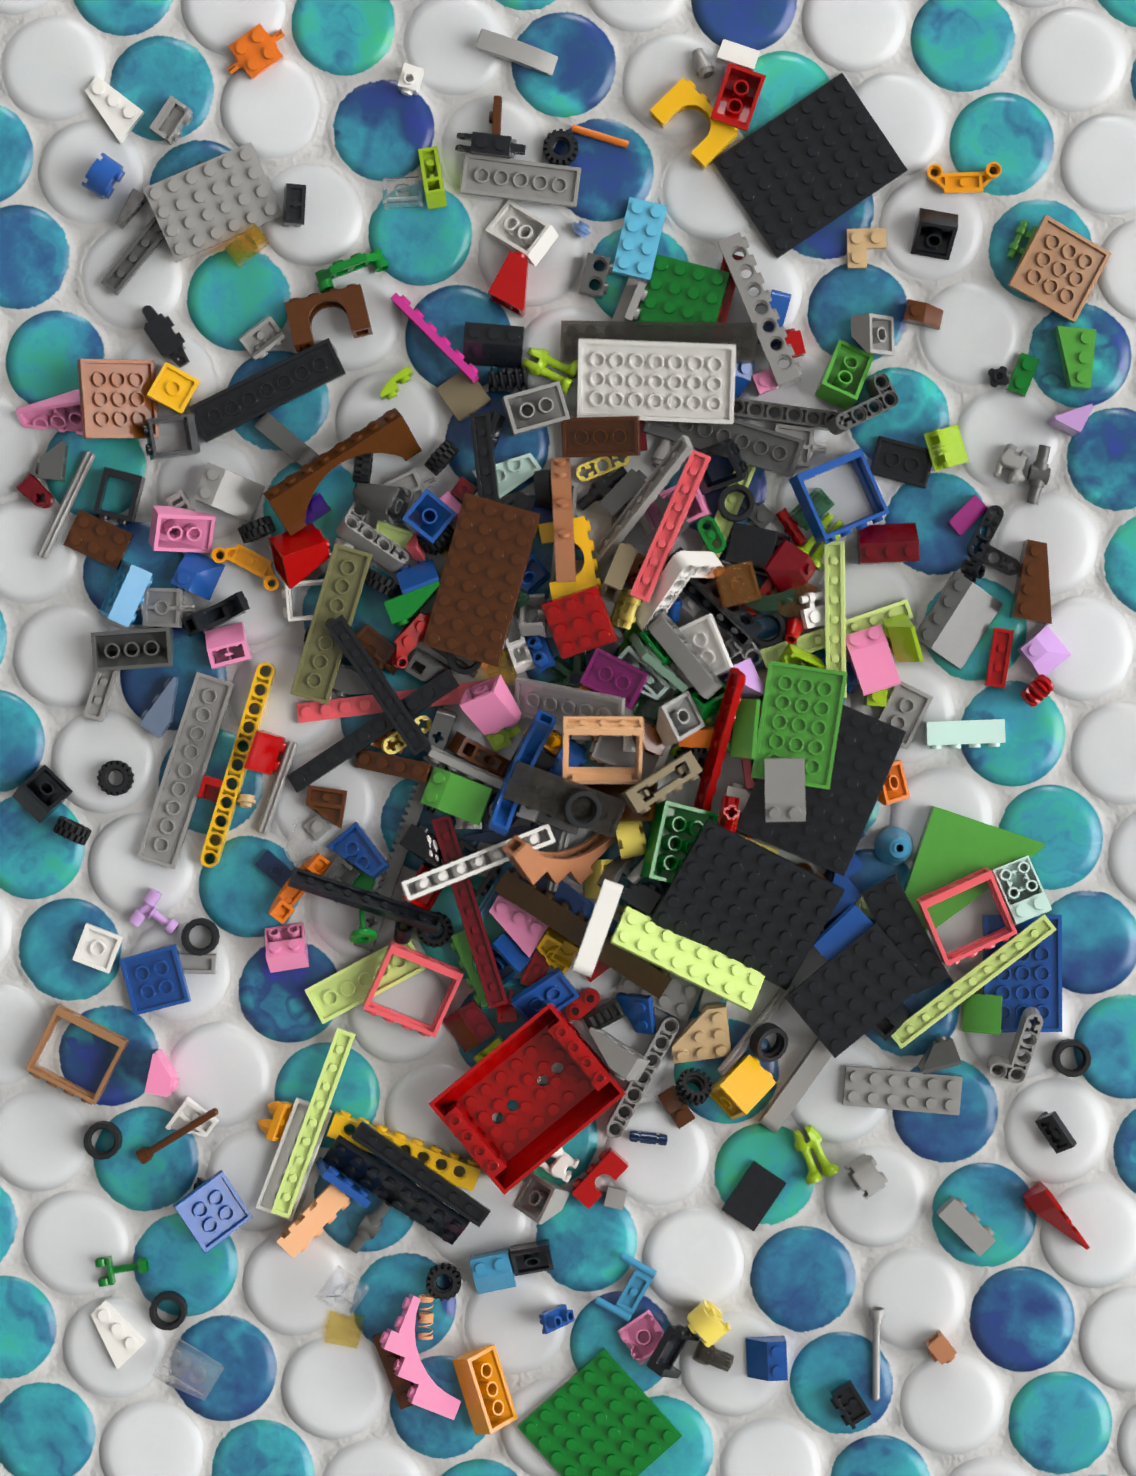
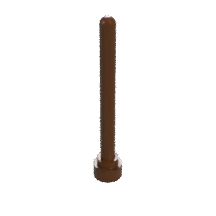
M213 1108L153 1146L140 1148L136 1151L139 1161L142 1164H146L152 1159L154 1153L218 1114V1109Z

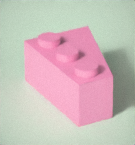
M498 894L489 912L530 958L548 926Z

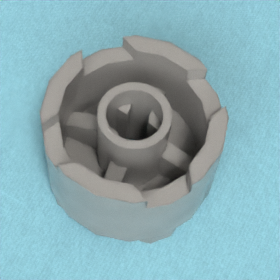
M862 1154L845 1165L844 1168L851 1171L848 1174L858 1191L860 1189L864 1191L865 1194L862 1196L868 1199L883 1189L888 1180L882 1171L879 1172L876 1169L877 1163L872 1155Z

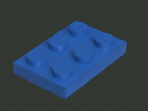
M557 967L511 998L510 1001L527 1022L550 1002L561 1010L579 998L580 995L560 968Z

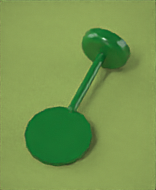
M353 865L361 874L351 886L370 891L375 884V879ZM359 909L360 928L353 930L349 935V939L351 942L358 944L373 942L377 939V933L373 929L365 928L364 911Z

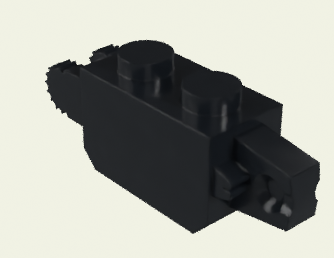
M472 132V134L457 133L458 139L471 141V146L456 145L455 150L459 152L508 159L514 158L515 155H525L526 145L516 144V140L512 139V136Z
M150 305L144 306L142 312L148 321L145 323L144 330L161 356L166 359H172L179 368L187 365L190 361L184 350L186 348L183 343L186 341L180 332L175 333L172 328L175 325L170 317H164L162 313L158 315Z

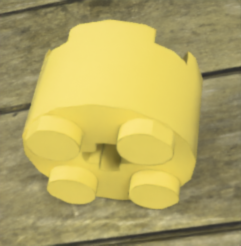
M614 821L621 859L644 855L647 846L642 822Z
M706 1299L686 1317L689 1322L688 1328L693 1334L698 1333L701 1336V1341L706 1347L714 1345L731 1329L728 1322L724 1324L721 1317L723 1314L711 1302L707 1303Z

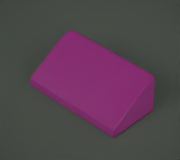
M975 494L952 516L947 524L961 536L988 508Z

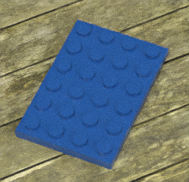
M982 915L983 936L1005 927L1000 915ZM1046 915L1057 930L983 986V994L1002 995L1001 1033L1016 1032L1022 1013L1028 1007H1035L1040 1012L1043 1019L1041 1032H1062V915ZM1040 916L1016 925L1017 933L1021 932ZM1000 941L995 944V947L988 950L983 949V960L1008 941Z

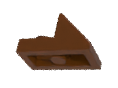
M674 1085L660 1093L658 1097L667 1113L680 1129L694 1120L695 1116L687 1104L683 1103L684 1100L680 1101L678 1099L680 1095L675 1094L676 1090H674Z

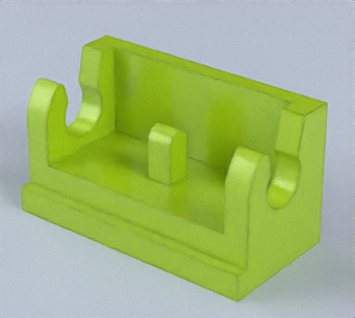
M789 643L779 657V660L783 663L826 668L822 658Z

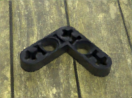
M992 505L985 511L967 546V552L970 556L979 558L984 564L997 571L1012 576L1020 570L1019 561L989 545L1004 516V511L1000 506ZM996 509L998 510L997 514L999 515V518L995 517L993 519L992 523H995V526H993L990 523L984 522L985 519L987 521L991 519L992 514H990V511H994ZM987 526L990 528L991 533L988 537H983L980 534L981 527ZM977 536L980 540L986 541V543L984 544L983 542H981L979 546L981 552H976L974 554V549L971 547L972 545H977L979 541L975 539ZM991 552L998 554L999 560L997 563H991L988 560ZM1003 557H1005L1006 559L1003 562L1007 564L1013 562L1015 570L1009 572L1007 571V566L1001 565L1000 568L998 565L1001 564Z

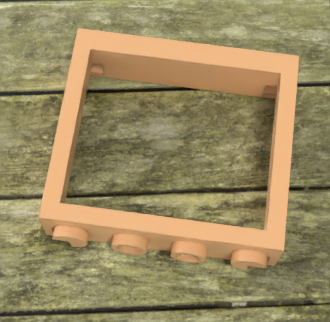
M563 716L562 784L631 785L641 781L644 735L643 717ZM569 735H636L635 767H568Z

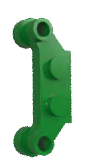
M375 249L369 254L356 253L345 261L337 260L328 269H322L315 273L319 292L325 293L329 289H333V279L370 265L373 266L375 272H382L389 268L387 259L384 258L381 249Z

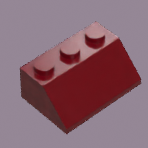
M916 523L868 525V527L857 531L858 565L920 561Z

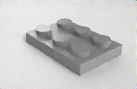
M902 681L901 684L894 686L887 700L886 707L883 708L878 720L906 731L900 747L908 749L933 697Z

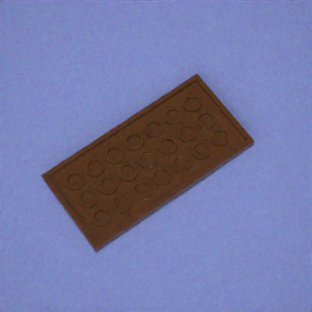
M465 493L423 645L499 667L541 514Z

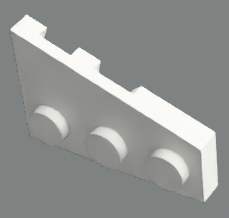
M98 76L94 78L85 90L118 141L122 143L144 115V111Z
M107 1300L102 1302L91 1313L92 1319L118 1370L145 1344L146 1340Z

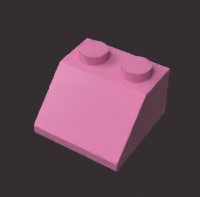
M158 1049L152 1054L145 1093L169 1097L177 1090L179 1078H177V1071L164 1051Z

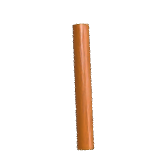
M573 124L571 129L573 133L623 148H627L629 144L628 140Z

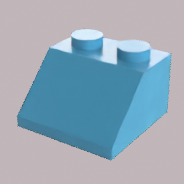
M509 1248L470 1256L472 1275L478 1294L516 1287Z

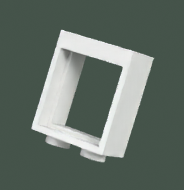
M324 579L300 581L293 588L319 586L323 584ZM284 583L285 587L281 589L282 598L286 599V607H283L284 618H288V622L312 620L313 615L294 617L292 588L289 589Z

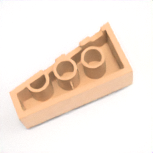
M330 1183L280 1234L276 1242L294 1258L300 1251L303 1252L310 1245L309 1241L313 1237L317 1238L323 1232L322 1228L326 1223L331 1224L337 1217L336 1213L340 1209L344 1210L351 1203L349 1201L351 1197Z

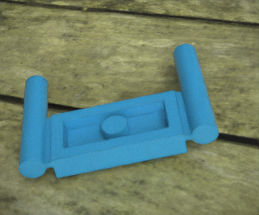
M622 1252L619 1259L636 1269L633 1271L615 1305L597 1296L594 1303L629 1322L657 1271Z

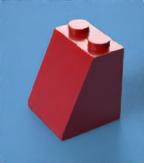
M510 251L488 291V296L490 300L524 317L528 260L525 259L526 255L523 253Z
M313 523L307 524L306 527L292 536L288 532H284L269 538L275 569L289 589L296 586L330 557L328 551L330 543L327 538L323 537L321 530L317 529Z

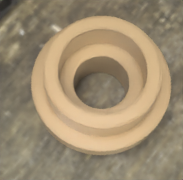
M239 794V799H237L236 803L240 804L242 808H252V805H256L255 796Z

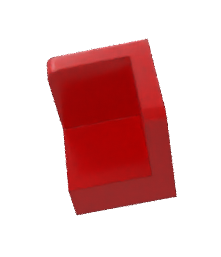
M204 775L197 798L217 802L223 780Z

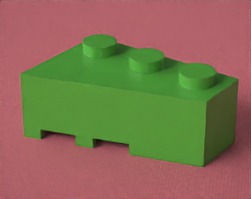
M1056 326L1053 332L1057 341V350L1060 354L1066 388L1069 390L1087 391L1091 388L1096 329Z

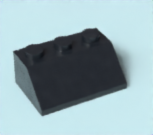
M465 322L463 347L465 358L463 360L468 365L472 363L477 366L517 367V369H521L524 327Z

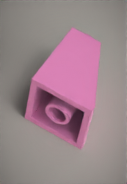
M501 674L466 688L460 702L461 709L484 736L490 733L496 734L507 726L511 728L517 725L522 714Z

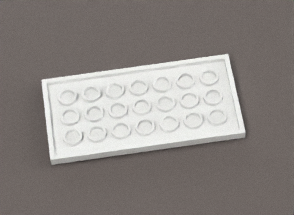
M579 338L577 418L639 416V420L733 424L736 344Z

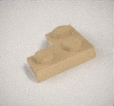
M886 228L846 229L847 269H866L867 249H886Z

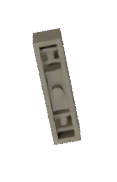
M686 751L621 794L633 814L639 812L644 814L651 809L650 805L654 802L659 804L667 799L666 795L671 791L676 793L683 788L682 784L686 781L691 783L699 778L698 774L703 770L692 752ZM673 771H675L677 776L682 775L684 772L686 773L682 777L674 778L651 794H649L647 789L637 793L643 787H650Z

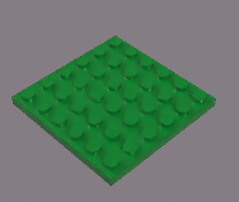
M605 1348L517 1426L561 1476H638L682 1437L681 1432Z

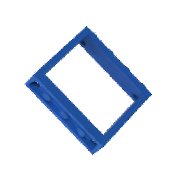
M861 448L789 479L817 544L823 541L825 545L836 540L835 536L840 535L841 538L851 534V529L854 528L859 531L868 527L867 522L872 521L875 524L883 520V515L889 513ZM851 462L873 514L826 533L804 481Z

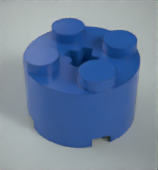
M102 153L101 156L103 158L101 161L98 158L95 160L85 176L88 179L87 183L82 182V186L101 199L104 197L109 199L115 190L113 185L116 181L120 182L123 179L125 172L121 164L105 153Z

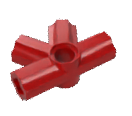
M723 795L717 824L736 833L737 822L740 817V810H738L740 798Z

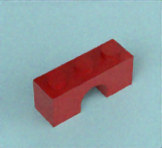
M612 1148L608 1151L606 1149L603 1150L598 1156L600 1160L595 1165L593 1163L589 1165L585 1170L586 1175L582 1179L578 1178L572 1184V1194L588 1209L602 1196V1191L595 1185L596 1178L599 1175L607 1174L616 1181L629 1166L628 1162Z

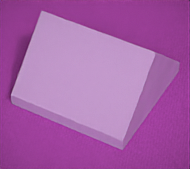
M1093 404L1056 415L1047 420L1048 424L1071 436H1075L1082 431L1093 409Z

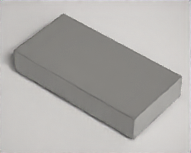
M179 953L184 974H216L217 954L197 956Z

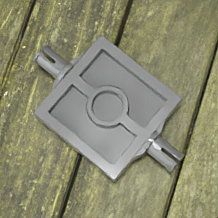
M776 423L774 431L805 440L797 463L798 467L809 468L813 452L825 454L826 446L815 445L814 443L815 428Z
M414 468L381 485L401 486L408 490L409 498L406 497L405 503H408L406 514L426 489L437 485L434 477L423 482Z
M146 588L143 594L145 596L144 601L136 610L142 613L143 627L182 628L183 613H194L195 609L188 608H195V605L184 604L183 589Z

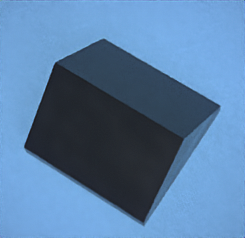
M549 1239L510 1246L515 1276L554 1270Z

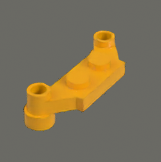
M991 162L983 172L943 173L940 165L932 164L926 171V177L941 188L943 194L982 193L983 188L1001 174L1002 168L999 163Z
M239 543L236 547L226 549L217 547L212 551L211 557L215 562L224 563L225 561H231L263 578V585L268 591H275L279 588V579L272 568L273 562ZM222 552L224 556L222 559H219L218 554ZM272 580L275 581L274 587H270L269 585L270 581Z

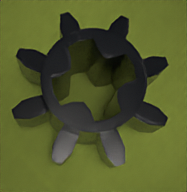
M971 556L970 561L965 560L962 563L961 573L970 581L976 582V578L981 579L984 576L985 565H983V561L979 560V558Z

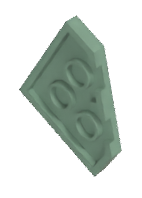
M633 632L629 639L632 642L631 647L636 651L635 654L640 658L639 660L646 667L651 666L654 669L653 672L659 678L665 677L672 689L675 691L679 689L684 693L689 688L686 682L678 674L675 676L676 673L671 669V666L665 663L662 664V661L658 659L646 642Z

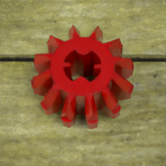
M1044 674L1038 675L1022 690L1020 696L1031 707L1036 706L1052 692L1054 684Z

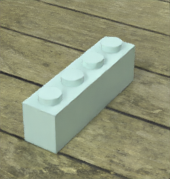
M1005 719L924 722L925 745H930V749H942V745H949V748H961V744H969V748L981 747V743H988V747H1000V743H1006Z

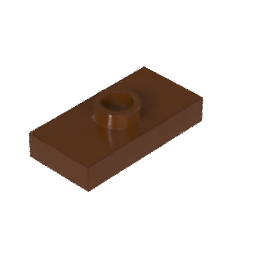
M494 96L493 111L489 112V123H493L492 134L501 135L502 97Z

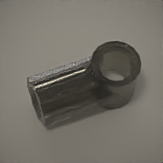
M700 1339L692 1359L700 1364H709L728 1372L732 1366L734 1355L715 1348V1345L706 1347Z

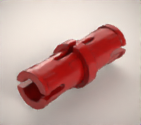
M786 508L775 514L785 528L784 532L789 534L796 546H800L807 541L798 528L799 524L797 521L794 522Z

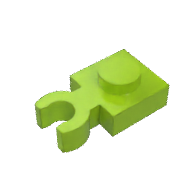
M500 1036L496 1037L482 1051L476 1054L473 1058L476 1063L500 1045L503 1039Z

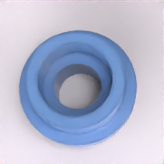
M582 221L573 223L574 227L572 230L579 236L585 238L587 235H590L591 232L588 230L590 227Z

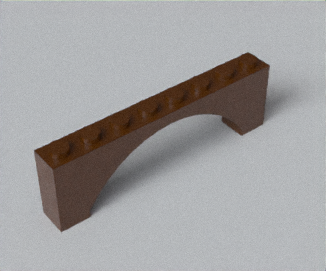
M394 408L385 412L377 420L368 423L360 431L354 432L343 442L337 443L331 450L320 454L311 463L303 465L300 470L288 475L277 485L271 486L263 494L286 531L292 536L307 526L305 523L306 512L314 491L322 479L339 464L353 457L369 453L393 454L407 461L422 450L403 416Z

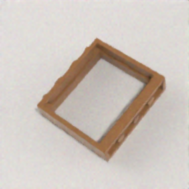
M60 1004L56 1007L25 1070L29 1071V1074L39 1079L41 1077L47 1080L46 1083L52 1087L59 1086L64 1089L63 1092L70 1096L77 1095L81 1098L82 1102L95 1105L101 1098L130 1039ZM60 1018L118 1046L95 1093L37 1064Z

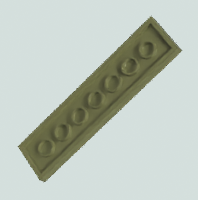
M337 543L334 544L290 694L322 704H329L344 652L326 625L343 614L352 627L373 554Z

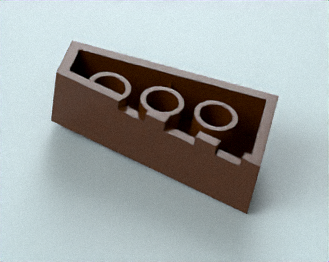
M1033 540L1023 541L1020 570L1017 574L1009 618L1046 625L1052 624L1047 543Z

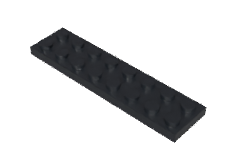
M327 338L190 406L189 409L191 413H194L197 426L205 442L208 443L263 416L266 412L269 413L346 375V372L330 339Z
M341 1135L336 1138L322 1159L451 1245L454 1244L470 1222Z

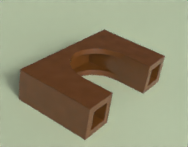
M349 284L346 288H333L325 293H312L305 298H292L288 302H284L297 353L315 345L312 320L324 308H339L348 315L354 339L373 334L361 284Z

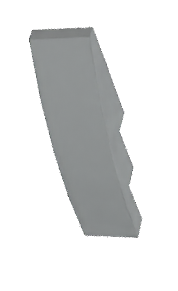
M481 29L475 48L504 61L514 62L529 70L534 69L548 76L553 75L558 56L486 29Z

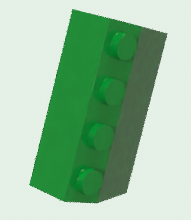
M666 800L659 804L656 803L655 818L651 824L640 877L670 884L706 820L709 819L717 823L719 814Z

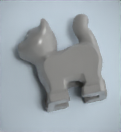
M1011 443L1005 446L1004 452L1000 455L993 476L999 477L1003 467L1011 469L1007 484H1018L1025 480L1023 469L1026 459L1030 456V452L1022 450L1019 455H1016L1014 451L1018 447Z

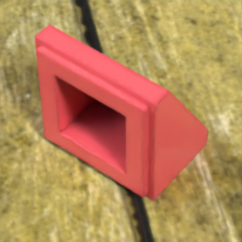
M413 534L405 548L414 561H424L426 551L418 543L417 535Z

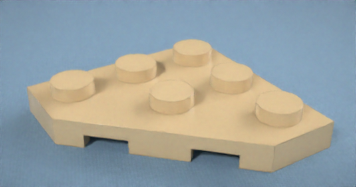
M726 1003L706 1005L701 1010V1014L688 1024L682 1035L671 1043L674 1064L721 1058L729 1055L731 1045Z

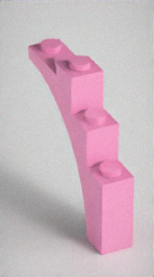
M409 1294L403 1301L401 1316H398L395 1321V1331L387 1328V1331L382 1333L380 1347L401 1356L400 1359L396 1360L393 1369L395 1370V1375L414 1383L408 1390L407 1397L409 1398L407 1401L454 1420L461 1401L438 1387L427 1374L420 1360L415 1340V1320L420 1298Z

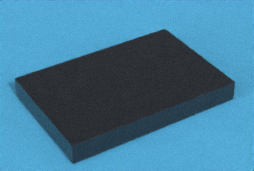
M878 436L870 467L872 474L926 489L932 467L928 448Z
M753 1161L721 1209L752 1231H755L787 1183L756 1161Z

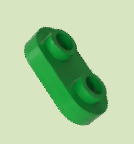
M710 516L702 517L697 523V530L707 549L715 554L722 552L726 547V539L718 524ZM705 523L710 524L709 530L703 528ZM714 540L719 541V547H714L712 542Z

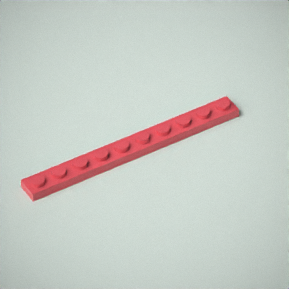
M483 681L459 684V687L428 707L460 704L466 688ZM417 689L396 691V693L402 700ZM373 695L330 699L328 705L316 701L296 704L299 723L384 712Z

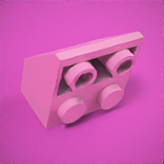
M243 622L205 631L206 647L212 669L253 660Z
M304 923L265 928L266 960L270 973L309 967Z

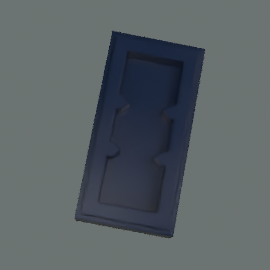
M267 850L255 864L281 888L293 872L270 850Z

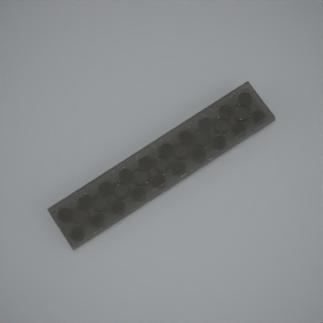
M561 321V361L578 360V339L587 338L736 344V363L756 364L757 323Z

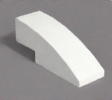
M514 610L505 643L516 673L519 674L533 669L535 666L525 638L521 635L520 630H517V616Z

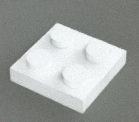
M86 923L72 960L109 974L124 936Z

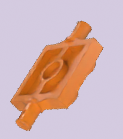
M260 23L228 46L236 62L227 67L230 74L232 75L241 68L247 72L252 80L283 58L276 42L284 37L285 34L280 29L271 36Z

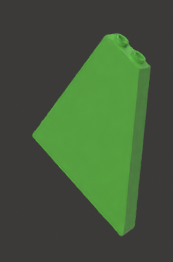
M931 806L903 890L925 931H928L915 899L984 867L992 871L1025 856L1031 858L1045 847V843ZM986 881L928 907L927 910L935 928L987 891L989 887Z

